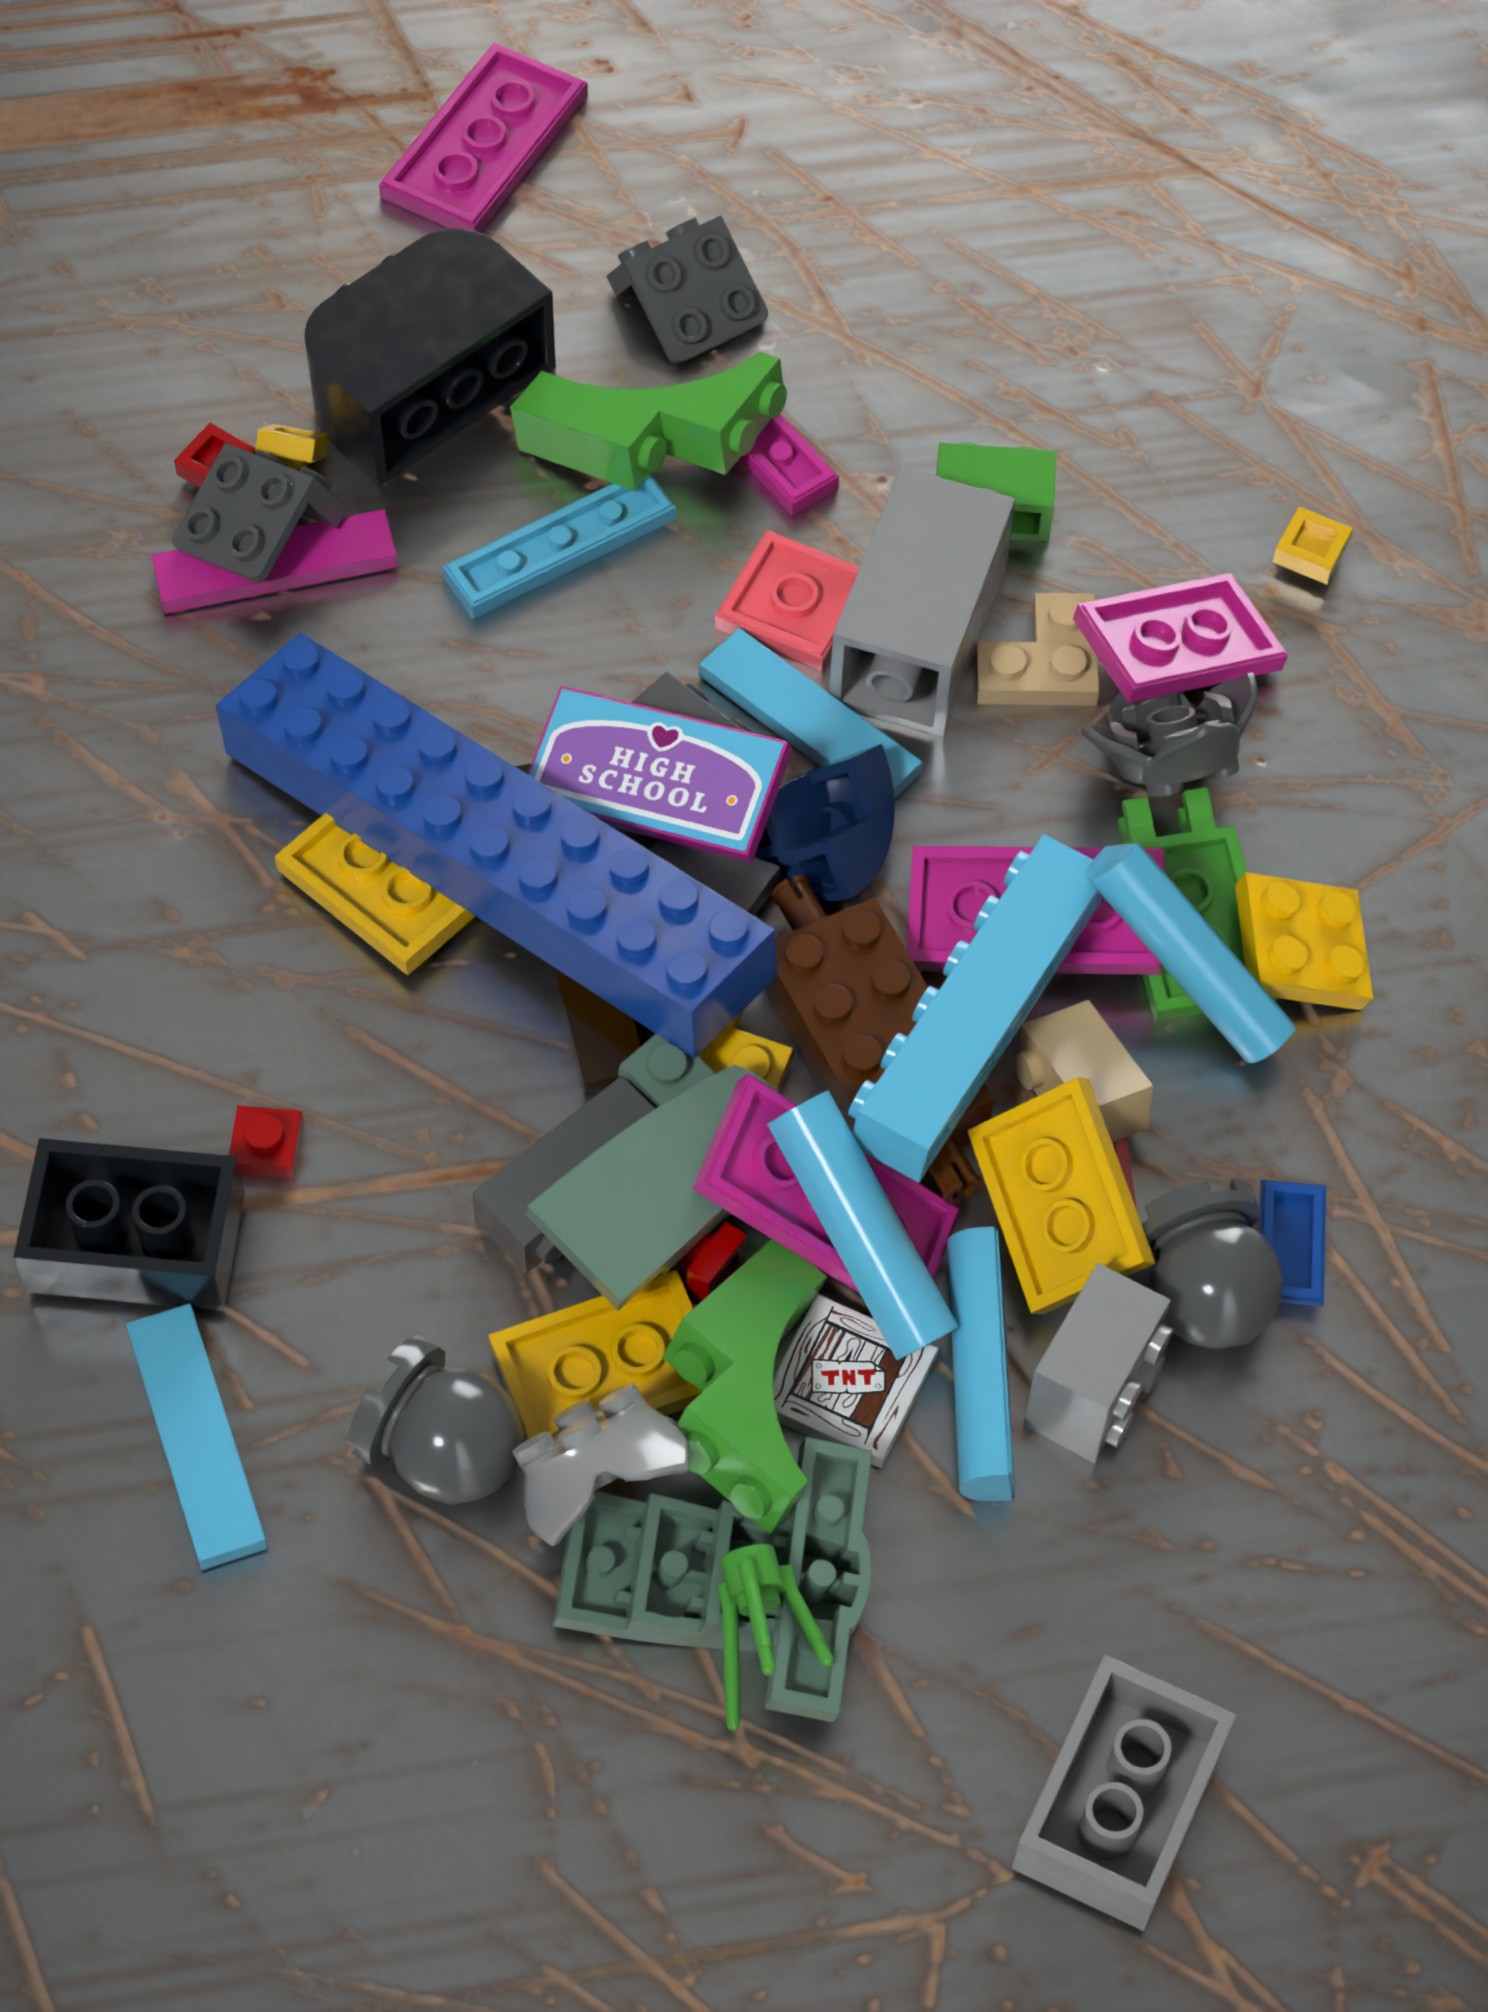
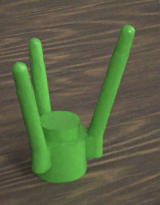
M769 1544L741 1547L728 1552L720 1559L725 1580L717 1585V1590L722 1606L726 1724L728 1729L732 1731L740 1727L741 1694L738 1609L741 1615L750 1617L761 1670L765 1675L771 1676L776 1671L772 1652L773 1647L765 1613L781 1605L780 1594L784 1595L821 1665L828 1668L834 1663V1658L797 1587L792 1565H778L774 1546Z

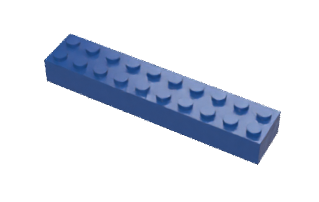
M301 632L215 705L226 754L321 816L327 813L335 819V825L350 835L357 834L361 837V842L380 854L383 852L387 855V859L396 865L406 868L416 878L426 882L439 893L671 1044L677 1046L694 1059L777 977L774 928Z

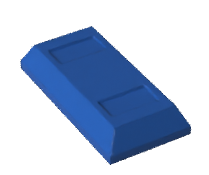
M1262 1179L1260 1181L1259 1233L1267 1238L1280 1259L1284 1281L1280 1302L1314 1306L1324 1305L1325 1185Z

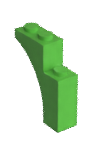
M758 352L746 361L715 375L688 383L654 388L601 387L576 382L541 371L510 406L520 451L636 491L651 472H655L661 467L666 454L726 475L742 455L744 456L750 452L756 437L768 422L780 415L786 403L787 389L783 385L780 358Z
M773 1239L767 1242L682 1318L662 1357L677 1370L683 1379L694 1384L702 1391L685 1408L676 1425L688 1441V1469L704 1478L730 1500L742 1515L752 1519L769 1535L787 1519L808 1484V1480L798 1467L785 1442L778 1421L773 1389L775 1357L780 1340L806 1316L827 1278L813 1264Z

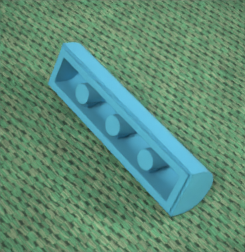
M1140 843L1105 846L1094 858L1086 870V878L1246 1063H1256L1267 1058L1289 1039L1296 1031L1294 1023Z
M829 1090L805 1101L767 1123L896 1360L919 1350L956 1329L958 1324Z
M994 1226L969 1228L953 1234L947 1240L950 1311L958 1324V1327L951 1331L959 1491L963 1496L977 1501L1013 1500L1012 1496H1016L1002 1256L998 1231H995Z

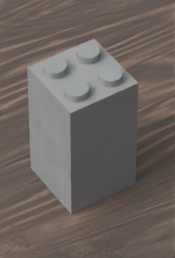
M903 467L899 468L833 633L829 694L856 713L940 737L945 736L975 656L976 643L981 640L1006 573L1015 498L1001 495L988 488H976L943 479L930 472H918Z

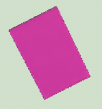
M1232 573L1080 603L1077 605L1073 616L1074 622L1128 703L1151 699L1169 693L1220 684L1246 673L1254 672V675L1257 676L1283 670L1288 654Z

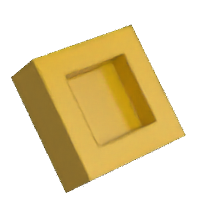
M272 424L258 429L255 453L257 450L267 452L280 459L288 467L300 470L301 467L307 468L308 462L313 463L327 456L329 434Z
M1299 506L1275 549L1273 563L1328 584L1350 542L1353 528Z

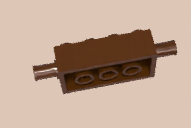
M795 875L792 876V881L797 890L793 891L790 883L785 879L771 893L772 900L778 905L792 931L775 938L777 977L764 991L821 1093L829 1090L851 1132H853L856 1119L849 1116L848 1112L857 1092L866 1080L874 1084L878 1082L885 1069L880 1067V1064L888 1046L899 1032L908 1037L916 1025V1022L912 1021L913 1013L928 986L876 897L827 916L812 891L807 877ZM985 1083L928 1168L943 1194L944 1201L949 1205L960 1203V1197L957 1194L959 1189L965 1200L974 1196L983 1186L982 1179L974 1171L961 1147L971 1144L967 1130L991 1119L994 1098Z

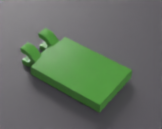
M1208 788L1183 791L1182 801L1184 807L1178 808L1177 818L1182 833L1156 837L1148 798L1141 797L1123 800L1122 810L1124 817L1118 818L1117 822L1123 843L1114 845L1140 843L1143 848H1164L1165 874L1245 966L1235 884L1248 871L1235 825L1216 827ZM1163 966L1161 975H1142L1154 1022L1204 1014ZM1271 997L1275 1002H1277L1278 998Z

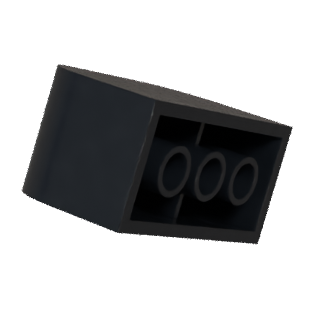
M447 229L430 233L400 252L387 256L380 265L354 282L344 284L334 295L323 301L312 312L305 328L306 353L315 418L318 427L322 433L329 434V441L378 487L529 386L541 371L548 373L556 367L552 291L494 239L482 233L465 229Z

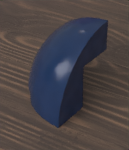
M882 744L853 753L782 781L754 857L780 866V872L791 880L792 876L795 875L806 876L818 900L841 901L851 899L869 886L884 864L894 827V789L888 760Z

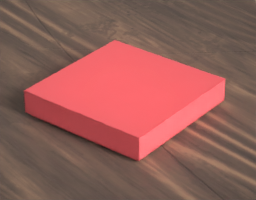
M766 530L715 614V628L729 634L741 628L769 650L823 671L832 656L833 633L860 567Z

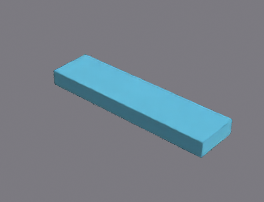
M651 474L636 491L612 483L442 566L443 577L472 619H475L675 521L676 507Z
M741 628L733 632L699 664V677L820 766L882 744L891 772L894 799L921 774L922 761Z
M189 1303L126 1323L201 1570L268 1549L191 1304Z

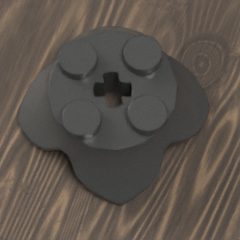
M1254 672L1246 673L1217 685L1210 692L1205 691L1204 700L1199 706L1193 705L1182 692L1169 693L1151 699L1128 703L1119 690L1112 699L1107 713L1111 732L1097 725H1086L1081 728L1082 736L1112 759L1123 779L1136 784H1145L1147 794L1153 797L1176 794L1184 788V782L1204 777L1224 778L1231 776L1240 769L1238 761L1240 738L1257 704Z

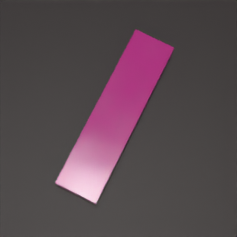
M385 509L343 517L337 528L321 522L295 526L268 577L259 583L249 581L181 553L179 550L151 555L164 614L398 568L397 554Z

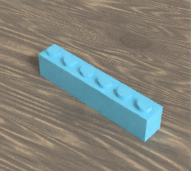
M1045 834L1042 835L1030 855L1023 851L1016 855L1003 881V885L1008 888L1000 899L993 895L988 897L975 920L973 929L978 932L971 943L968 944L962 940L957 943L945 964L943 975L947 976V979L938 990L929 986L924 992L912 1016V1021L916 1022V1025L908 1037L899 1032L893 1038L881 1061L880 1067L885 1069L878 1082L874 1084L866 1080L857 1092L848 1115L856 1119L852 1134L863 1153L918 1183L921 1181L1099 907L1102 895L1085 876L1086 870L1093 859Z

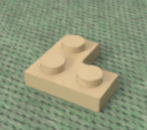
M1035 593L1033 602L1034 642L977 641L975 652L977 704L1097 706L1099 697L1098 657L1073 620L1077 605L1094 601V594Z

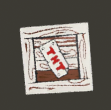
M817 1294L773 1377L774 1402L778 1421L815 1439L872 1450L871 1464L882 1468L937 1359L938 1347L928 1344L896 1360L873 1318Z

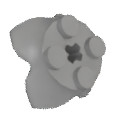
M635 1383L628 1384L610 1393L598 1403L600 1407L594 1409L589 1399L568 1407L553 1419L559 1430L551 1435L548 1431L540 1433L526 1440L512 1451L523 1473L524 1507L529 1527L539 1538L552 1546L559 1544L564 1535L583 1516L592 1501L596 1499L594 1495L595 1490L607 1485L618 1477L624 1479L625 1482L640 1481L673 1474H683L688 1471V1441L681 1430L676 1427L678 1422L664 1416L649 1406Z

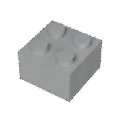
M1097 1263L1034 1371L1023 1426L1093 1463H1096L1107 1443L1117 1448L1134 1418L1135 1411L1132 1408L1140 1391L1149 1393L1164 1365L1166 1358L1162 1355L1173 1333L1172 1328L1164 1325L1171 1300Z

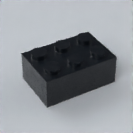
M39 1138L13 1256L25 1291L28 1293L177 1307L190 1303L192 1308L223 1311L245 1195L237 1156Z

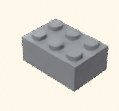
M1104 1654L1020 1838L1012 1869L1145 1931L1237 1715Z

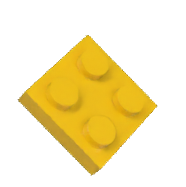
M1248 872L1235 884L1245 967L1270 997L1361 1011L1374 999L1358 890Z

